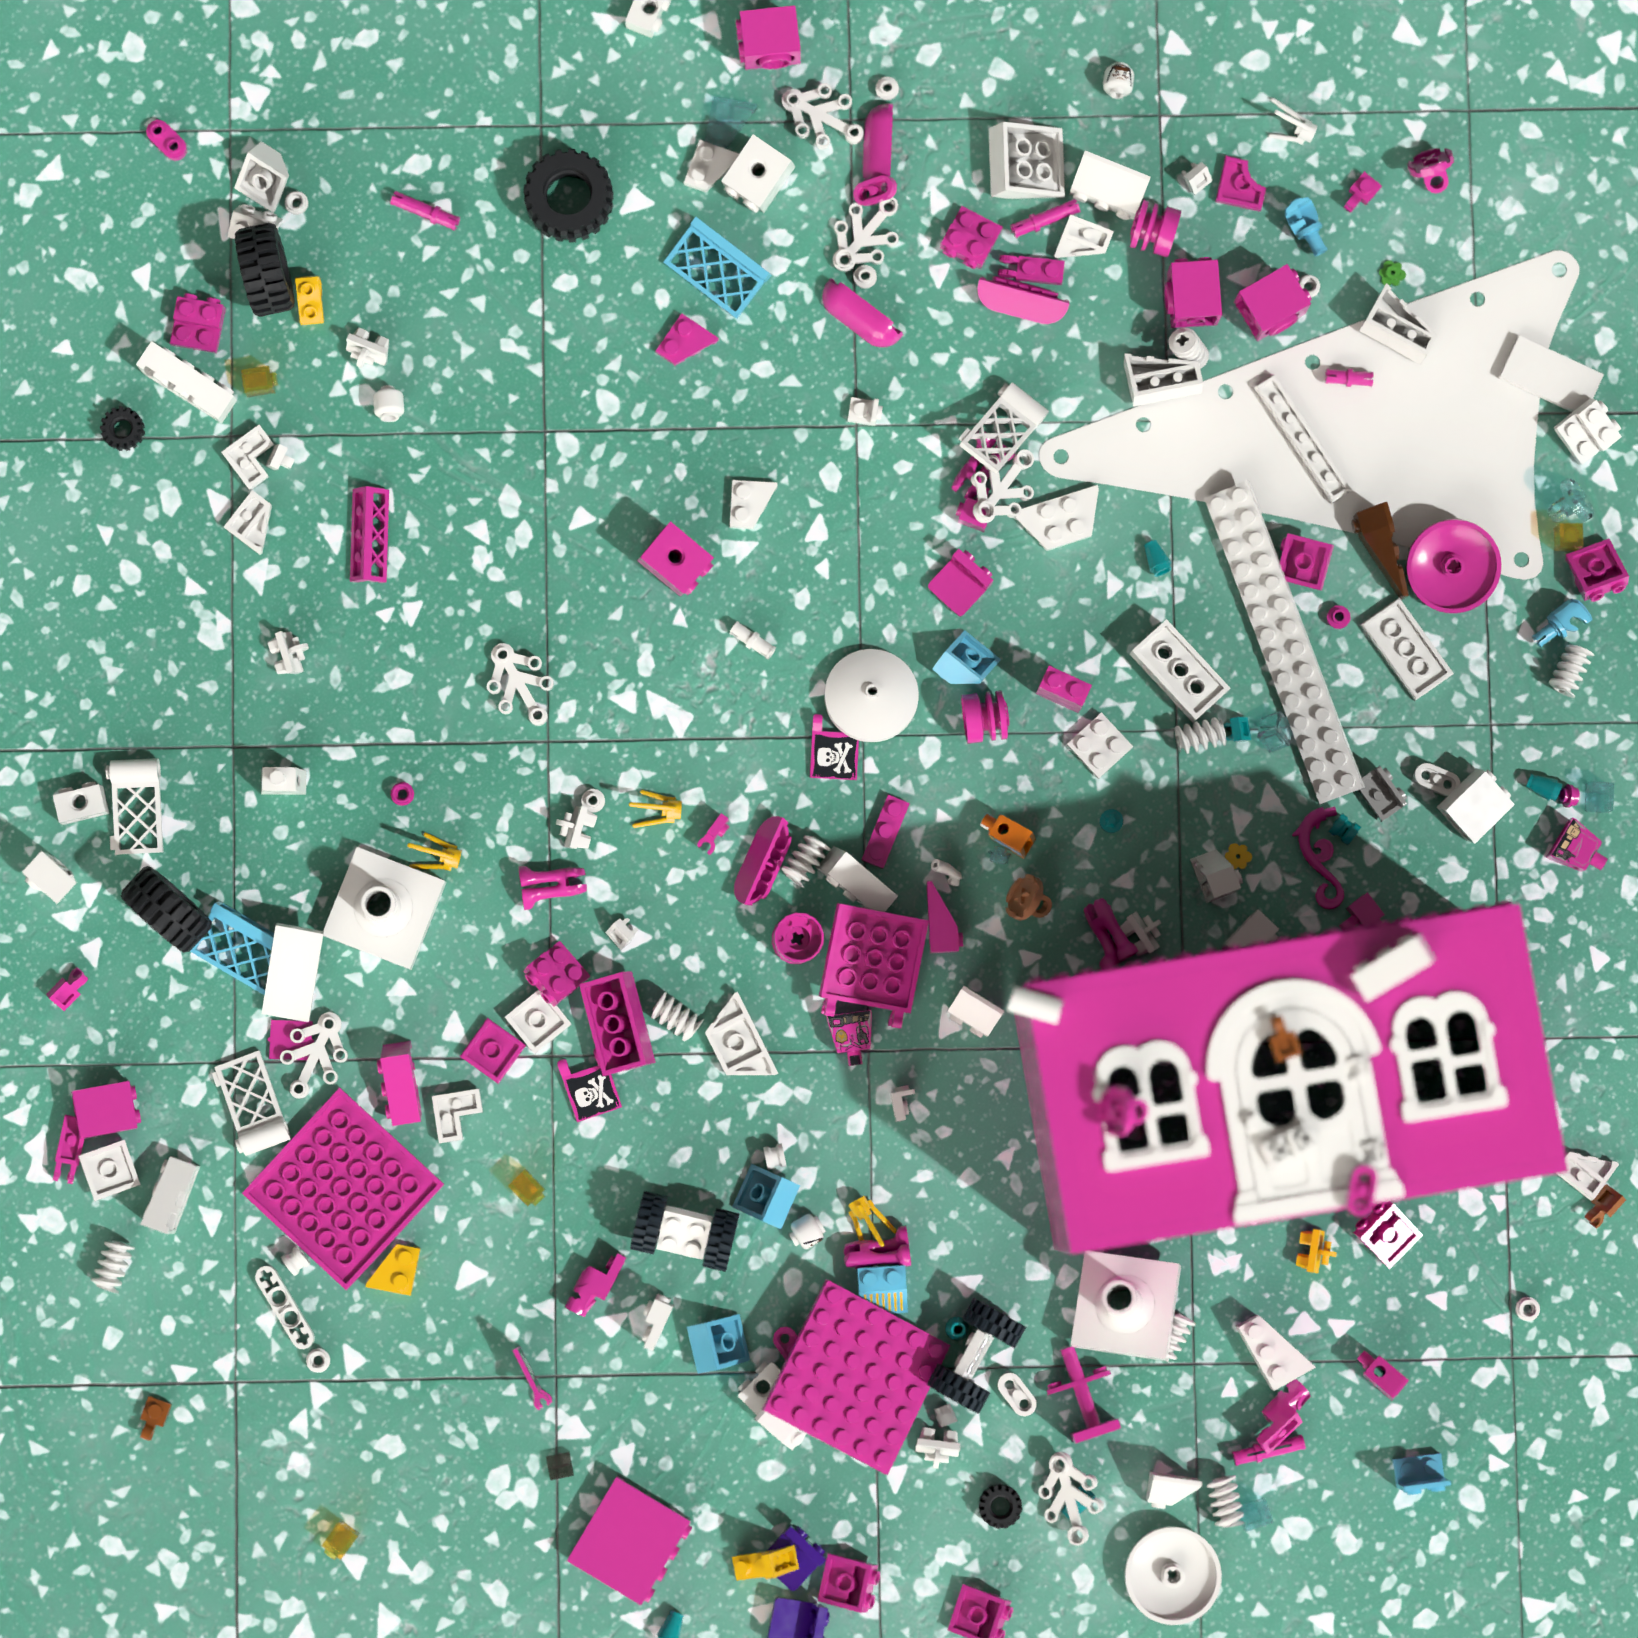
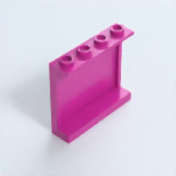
M617 1475L567 1561L637 1604L642 1605L644 1601L649 1602L653 1596L655 1589L652 1586L655 1581L661 1582L668 1569L664 1566L668 1559L673 1561L680 1550L677 1547L681 1538L686 1539L692 1529L689 1525L691 1519L683 1517L625 1482V1479Z

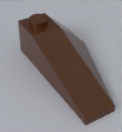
M1383 502L1357 512L1353 516L1354 520H1351L1354 533H1358L1360 541L1401 600L1405 599L1409 595L1403 567L1401 564L1397 565L1400 552L1398 545L1392 541L1395 528L1388 502Z

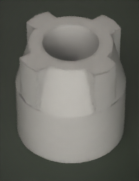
M951 1404L934 1409L940 1428L958 1421Z

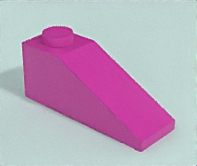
M927 881L930 953L959 952V947H963V932L958 933V926L933 882Z

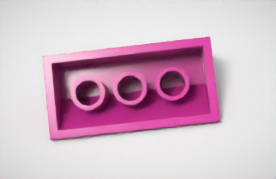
M632 971L620 972L579 984L602 1075L607 1076L656 1063Z

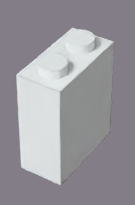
M1476 768L1437 806L1438 810L1466 841L1474 844L1515 805L1509 799L1511 794L1504 787H1499L1496 784L1497 778L1489 770L1484 771Z

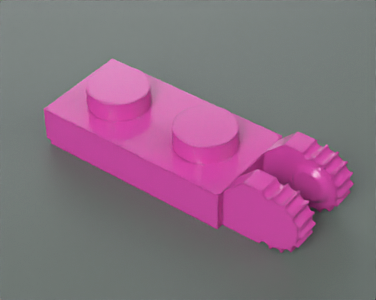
M1000 255L999 261L1004 264L1017 265V272L1000 269L998 270L999 277L1016 279V281L1062 285L1065 261Z
M66 1114L64 1116L55 1157L56 1166L53 1181H58L61 1175V1165L66 1163L71 1164L67 1183L73 1184L76 1167L79 1166L80 1162L78 1156L82 1153L84 1139H79L75 1116Z

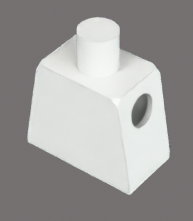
M262 767L261 794L306 795L307 771L296 767Z

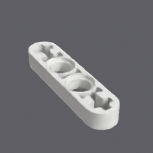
M271 1266L259 1268L255 1274L256 1282L292 1343L299 1349L310 1347L314 1343L315 1335L280 1275ZM264 1270L267 1273L272 1272L271 1282L275 1284L278 1281L280 1286L274 1287L268 1292L266 1288L271 1286L268 1281L261 1280V1277H263L262 1272ZM277 1290L285 1293V1301L282 1304H277L272 1299L273 1293ZM288 1311H294L298 1316L297 1322L293 1325L285 1321V1314ZM301 1322L304 1327L300 1328L301 1332L309 1334L306 1345L304 1342H298L297 1339L300 1338L297 1330L294 1333L290 1330L298 1327Z

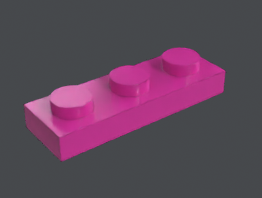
M891 795L887 796L862 861L881 869L884 868L910 803Z

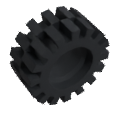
M119 406V409L112 408L110 413L107 411L105 413L106 417L105 419L102 418V425H100L102 437L112 448H116L118 451H122V449L130 451L131 447L135 449L137 447L136 444L143 441L142 436H145V425L141 417L131 408H124L123 406ZM121 420H126L131 424V432L126 437H118L114 433L115 424Z
M997 1484L984 1490L982 1496H980L978 1507L982 1519L989 1526L996 1529H1006L1011 1525L1013 1526L1019 1520L1022 1512V1501L1013 1488L1008 1485ZM1004 1497L1009 1501L1010 1508L1005 1515L998 1516L992 1512L991 1504L995 1498Z

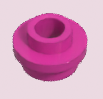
M1334 606L1327 613V622L1335 629L1345 628L1351 619L1350 612L1344 606ZM1336 613H1341L1343 615L1342 621H1337L1335 619Z
M397 783L391 789V799L399 806H406L413 801L414 790L408 783ZM401 790L407 792V796L403 799L399 798L398 795Z
M1567 784L1561 789L1559 799L1564 807L1570 808L1578 804L1579 789L1572 784Z

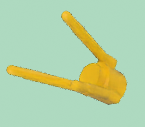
M641 790L640 793L642 795L666 802H663L662 805L629 802L630 807L662 810V816H666L665 818L634 823L632 825L633 828L674 823L675 819H681L682 801L676 800V797H667Z
M426 832L423 834L424 837L445 848L439 851L412 843L407 844L409 848L441 856L440 862L444 863L410 864L409 867L413 869H444L451 871L452 867L458 868L462 850L457 849L456 845L449 844Z
M862 1196L848 1205L851 1209L848 1213L852 1218L859 1241L864 1239L857 1217L859 1220H865L881 1247L884 1246L879 1233L869 1218V1215L872 1214L870 1209L896 1234L897 1230L875 1207L871 1199L867 1201L866 1197Z

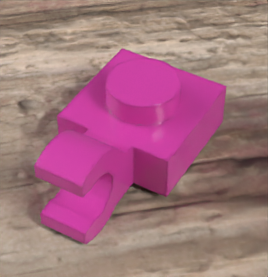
M1364 171L1349 189L1353 196L1343 208L1351 213L1360 202L1367 205L1381 189L1382 185Z
M721 813L707 831V834L698 841L697 847L700 848L705 842L709 843L711 847L707 854L711 855L715 850L714 840L718 835L722 838L730 827L727 824L729 818Z
M76 967L70 973L68 981L62 977L46 995L65 1011L81 995L78 989L87 982L88 978Z

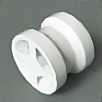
M782 1143L777 1144L773 1148L763 1147L768 1170L779 1165L781 1167L787 1166Z
M297 1245L292 1248L290 1254H284L281 1257L286 1267L294 1276L299 1273L302 1267L310 1265V1261Z

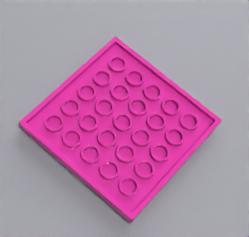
M339 1088L242 1194L345 1290H348L445 1184L343 1089Z
M825 1280L761 1410L871 1468L888 1475L930 1389L926 1384L937 1364H942L951 1345L837 1284Z

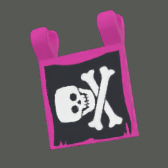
M815 714L812 727L810 778L857 780L859 740L853 739L843 732L822 731L823 717L820 714Z
M596 1048L593 1050L598 1064L597 1066L571 1074L566 1059L557 1062L577 1122L622 1107L612 1075H602Z
M521 1347L515 1348L513 1352L534 1392V1406L537 1410H541L543 1405L540 1399H545L547 1405H550L553 1400L552 1396L541 1388Z

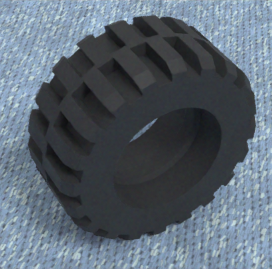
M568 148V152H562V149L555 150V154L551 156L549 153L543 155V160L540 163L536 161L532 165L533 170L528 172L526 176L527 182L524 184L523 190L527 213L530 219H532L534 226L538 230L541 229L543 234L549 238L553 236L556 241L563 242V239H568L569 243L576 242V239L581 237L582 240H586L592 232L594 234L598 233L602 224L605 225L609 220L608 215L612 213V202L614 200L611 180L605 167L600 165V161L597 158H590L587 152L581 151V153H576V150L573 148ZM576 177L587 183L591 197L588 205L583 210L575 214L565 215L551 209L547 202V191L555 181L561 178Z
M268 222L239 229L235 233L236 252L244 288L253 314L263 317L290 311L295 306L294 292L287 259L276 225Z
M150 866L143 867L122 890L121 897L126 904L154 931L183 953L191 951L211 929L212 921L175 885Z

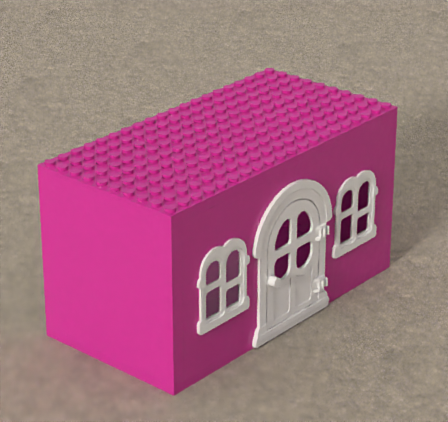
M1512 900L1497 902L1488 907L1487 904L1473 906L1466 910L1462 908L1449 910L1439 915L1438 912L1429 913L1415 919L1413 916L1405 917L1391 923L1387 920L1375 922L1364 927V924L1356 925L1342 931L1340 929H1332L1321 932L1318 935L1307 933L1293 939L1283 937L1266 943V941L1253 942L1242 948L1241 945H1234L1218 952L1216 949L1201 951L1192 956V953L1177 955L1167 960V957L1152 959L1144 965L1142 961L1131 962L1118 969V965L1103 967L1095 973L1093 969L1078 971L1070 978L1068 973L1054 975L1045 982L1044 977L1029 979L1020 987L1063 1000L1057 1024L1014 1013L1054 1250L1068 1254H1077L1348 1209L1347 1196L1351 1174L1358 1166H1370L1377 1173L1378 1180L1374 1204L1568 1172L1520 904L1512 905ZM1421 934L1437 960L1367 1002L1351 977L1357 973L1354 968L1365 961H1368L1369 964L1378 960L1376 955L1388 947L1391 951L1399 947L1397 942L1406 936L1411 935L1414 938ZM1458 1010L1466 1011L1474 1017L1479 1053L1458 1057L1451 1055L1446 1022L1453 1012ZM1279 1015L1283 1017L1286 1031L1294 1030L1296 1038L1298 1032L1302 1029L1309 1028L1319 1032L1331 1043L1338 1059L1334 1067L1305 1071L1301 1066L1299 1055L1287 1059L1288 1072L1285 1075L1256 1079L1251 1072L1252 1058L1259 1043L1266 1036L1275 1034L1270 1018ZM1424 1017L1434 1024L1438 1045L1435 1048L1410 1051L1408 1049L1405 1029L1412 1019ZM1439 1058L1442 1062L1447 1098L1440 1101L1419 1103L1416 1098L1411 1064L1414 1061ZM1161 1059L1169 1060L1177 1066L1184 1096L1182 1102L1162 1106L1153 1104L1149 1083V1070L1156 1061ZM1481 1063L1487 1092L1465 1097L1459 1096L1454 1076L1455 1068ZM1120 1066H1127L1137 1074L1140 1095L1133 1098L1143 1100L1148 1106V1115L1145 1120L1149 1147L1144 1150L1120 1152L1117 1136L1107 1134L1103 1129L1106 1128L1104 1122H1100L1099 1119L1100 1098L1103 1093L1108 1091L1109 1074L1113 1069ZM1338 1080L1342 1084L1345 1098L1342 1110L1335 1117L1328 1120L1314 1117L1308 1107L1307 1085ZM1289 1088L1292 1090L1296 1109L1294 1120L1285 1127H1274L1264 1122L1258 1112L1257 1095L1262 1091ZM1185 1113L1189 1125L1190 1141L1168 1146L1161 1145L1156 1119L1163 1115ZM1309 1122L1319 1145L1274 1168H1270L1259 1145ZM1362 1173L1359 1176V1180L1361 1183H1365L1368 1177ZM1360 1198L1355 1201L1356 1207L1363 1206L1364 1204Z

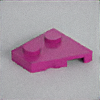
M681 314L657 348L656 354L676 366L685 361L686 358L698 354L704 348L716 344L719 338L684 314Z

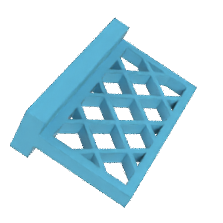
M695 217L690 223L691 226L664 260V263L738 319L763 284L772 275ZM692 233L700 237L701 247L688 249L687 239ZM704 241L707 242L710 246L704 247ZM684 245L685 250H680L681 247ZM716 249L719 254V261L706 263L705 250ZM702 250L703 264L690 265L689 252ZM685 253L687 266L677 267L671 261L676 254ZM722 255L725 256V257H726L727 259H729V260L723 261ZM734 263L737 266L738 275L725 277L723 264ZM720 265L722 278L709 279L707 266ZM704 267L705 280H693L691 269ZM688 269V275L682 270ZM740 269H742L747 274L741 275ZM752 277L758 283L752 290L743 291L741 278ZM738 279L740 292L727 293L725 280ZM722 281L724 294L713 295L710 293L709 283ZM706 283L707 290L700 284ZM744 294H749L744 300ZM740 295L741 305L735 312L729 307L727 297ZM724 297L725 303H723L718 298Z
M221 901L214 903L208 918L212 922L214 918L222 921L225 932L213 934L211 928L208 931L209 936L203 937L190 952L265 995V988L261 986L259 977L268 975V972L258 974L255 961L267 958L269 966L271 958L269 950L272 951L274 932ZM235 931L241 932L245 944L233 946L230 933ZM226 934L229 948L217 950L214 937ZM210 938L214 952L205 954L197 949L202 940ZM255 943L263 945L265 956L254 958L250 945ZM246 946L250 959L238 962L234 949ZM230 950L234 964L226 966L221 963L219 953ZM251 962L254 976L246 978L241 975L239 965Z

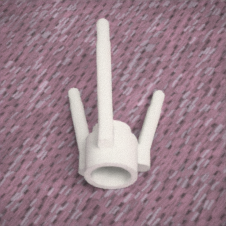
M1271 98V102L1291 115L1289 116L1279 110H1275L1276 115L1297 125L1294 134L1298 136L1270 133L1268 137L1297 142L1303 145L1304 141L1310 143L1318 126L1277 99Z

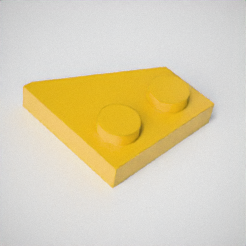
M396 1244L368 1280L365 1287L411 1296L421 1248Z

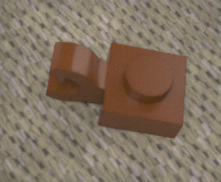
M1279 1015L1270 1018L1276 1035L1269 1037L1276 1062L1302 1055L1295 1031H1286L1283 1017Z
M1606 1184L1595 1199L1591 1201L1594 1207L1586 1213L1585 1218L1597 1229L1603 1223L1605 1214L1611 1218L1626 1199Z
M148 1396L140 1417L141 1420L147 1421L140 1438L148 1441L152 1440L156 1426L164 1427L172 1406L171 1403Z

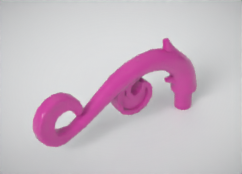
M1335 806L1326 809L1320 807L1311 811L1292 834L1293 837L1298 836L1300 850L1309 865L1336 888L1335 898L1328 899L1324 894L1328 884L1323 883L1318 887L1315 894L1316 902L1324 909H1335L1340 906L1345 895L1340 882L1322 864L1333 856L1334 849L1332 843L1326 839L1317 840L1313 847L1320 848L1321 852L1315 854L1310 845V834L1314 826H1316V829H1319L1322 821L1337 815Z

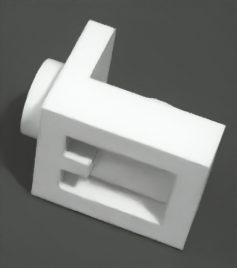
M851 397L848 422L875 426L876 419L881 420L883 406L878 405L879 399L874 398L873 401Z
M908 1085L895 1088V1093L890 1094L896 1122L906 1120L905 1115L909 1114L907 1100L902 1101V1096L915 1094V1089L909 1090Z

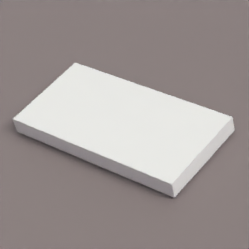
M1519 335L1499 379L1573 412L1588 399L1594 398L1604 374Z
M1400 598L1360 625L1414 701L1454 674Z
M281 923L276 924L262 1014L309 1022L324 931Z

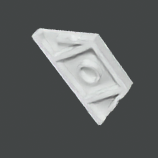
M1095 485L1023 508L1020 515L1014 517V519H1017L1026 528V531L1039 541V544L1046 551L1092 536L1099 487Z
M734 993L705 1032L725 1074L777 1075L778 1072L739 993Z

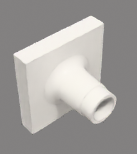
M357 847L324 927L323 936L412 970L445 888L446 881ZM379 893H387L391 899L390 910L383 916L371 915L368 911L371 899Z
M1085 1252L1071 1346L1167 1361L1181 1265L1101 1252ZM1131 1290L1132 1302L1126 1309L1118 1311L1110 1308L1111 1299L1117 1292Z

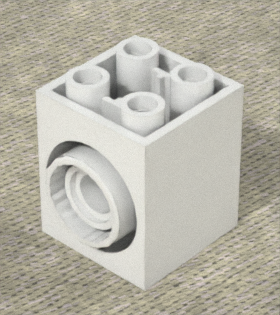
M753 134L722 179V183L725 185L724 190L727 194L736 200L739 197L744 199L743 203L753 212L757 213L760 210L764 213L795 166L789 158ZM765 168L761 176H755L757 169Z

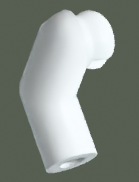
M938 859L932 861L931 869L949 876L947 879L949 885H960L962 875L949 863Z

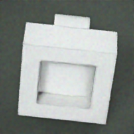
M1202 162L1198 165L1192 163V170L1188 173L1184 170L1182 171L1189 191L1194 195L1212 182L1209 170Z
M277 444L273 448L266 467L278 470L281 465L289 469L292 467L294 459L285 455L287 447Z
M629 918L623 921L618 919L605 932L620 950L631 942L638 931L637 928L630 930L626 926L630 921Z

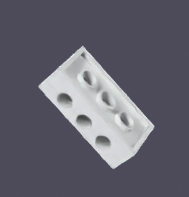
M1167 619L1130 653L1132 658L1193 723L1230 690V687ZM1158 650H1167L1170 657L1168 659L1161 658ZM1174 667H1183L1185 676H1178L1174 671ZM1193 683L1198 684L1201 687V693H1193L1190 685Z

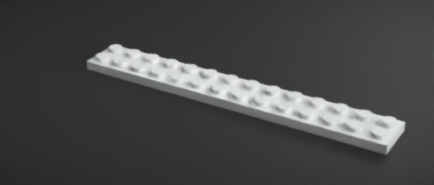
M1246 480L1205 497L1206 505L1319 804L1365 788L1250 482Z

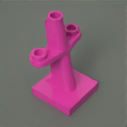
M1071 1346L1062 1349V1357L1071 1382L1064 1385L1061 1384V1381L1049 1384L1046 1391L1050 1395L1073 1387L1086 1426L1084 1429L1070 1433L1073 1443H1079L1121 1429L1119 1420L1116 1418L1100 1422L1087 1382L1111 1375L1110 1370L1103 1366L1092 1370L1094 1375L1085 1377L1075 1347Z

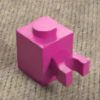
M986 488L987 496L989 494V488ZM967 497L965 503L960 502L956 512V515L960 516L958 523L984 532L987 523L979 522L973 514V507L978 502V498L973 500ZM981 508L983 515H986V511Z
M1367 892L1346 907L1351 916L1339 926L1342 930L1356 924H1364V927L1375 922H1381L1380 918L1385 914Z

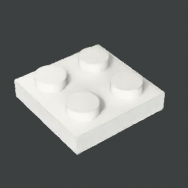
M1102 712L1067 743V746L1098 779L1133 748L1130 742Z
M537 990L505 1016L534 1054L571 1025V1022L557 1005L553 1007L551 1003L548 1004L543 1000L540 990Z
M125 1140L78 1156L94 1201L140 1185Z

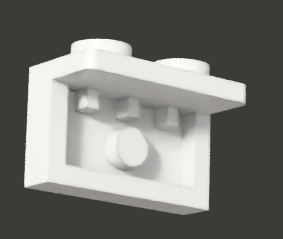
M239 205L232 213L227 237L235 239V233L239 229L268 222L275 224L276 228L279 229L283 219L278 218L272 212L263 213L257 211L251 205Z

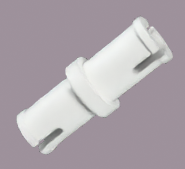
M738 621L730 630L729 634L745 643L748 649H754L766 657V659H770L776 650L775 646L759 637L760 634L758 632L753 633Z

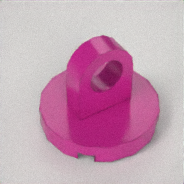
M1440 148L1426 150L1417 154L1413 158V162H1408L1409 174L1413 177H1422L1425 186L1431 193H1441L1447 188L1449 182L1446 169L1454 163V156L1450 149L1444 148V151H1440ZM1441 176L1442 182L1439 185L1433 186L1430 184L1433 177Z
M1110 1086L1107 1088V1093H1103L1100 1098L1099 1119L1100 1122H1104L1106 1128L1103 1129L1110 1136H1125L1131 1131L1134 1124H1141L1145 1121L1148 1115V1106L1143 1100L1133 1098V1095L1126 1087ZM1136 1105L1138 1106V1113H1137V1115H1136Z

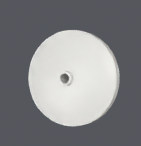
M878 649L859 650L842 658L831 670L824 693L826 710L835 726L847 736L864 742H880L901 733L913 719L919 699L915 676L907 664L892 653ZM868 690H871L873 692L876 691L877 693L875 695H870L868 693Z
M1163 1527L1147 1533L1134 1545L1127 1558L1125 1584L1132 1602L1145 1616L1162 1624L1181 1625L1198 1619L1214 1604L1221 1587V1566L1214 1549L1203 1537L1186 1528ZM1175 1570L1176 1576L1174 1578H1168V1571Z

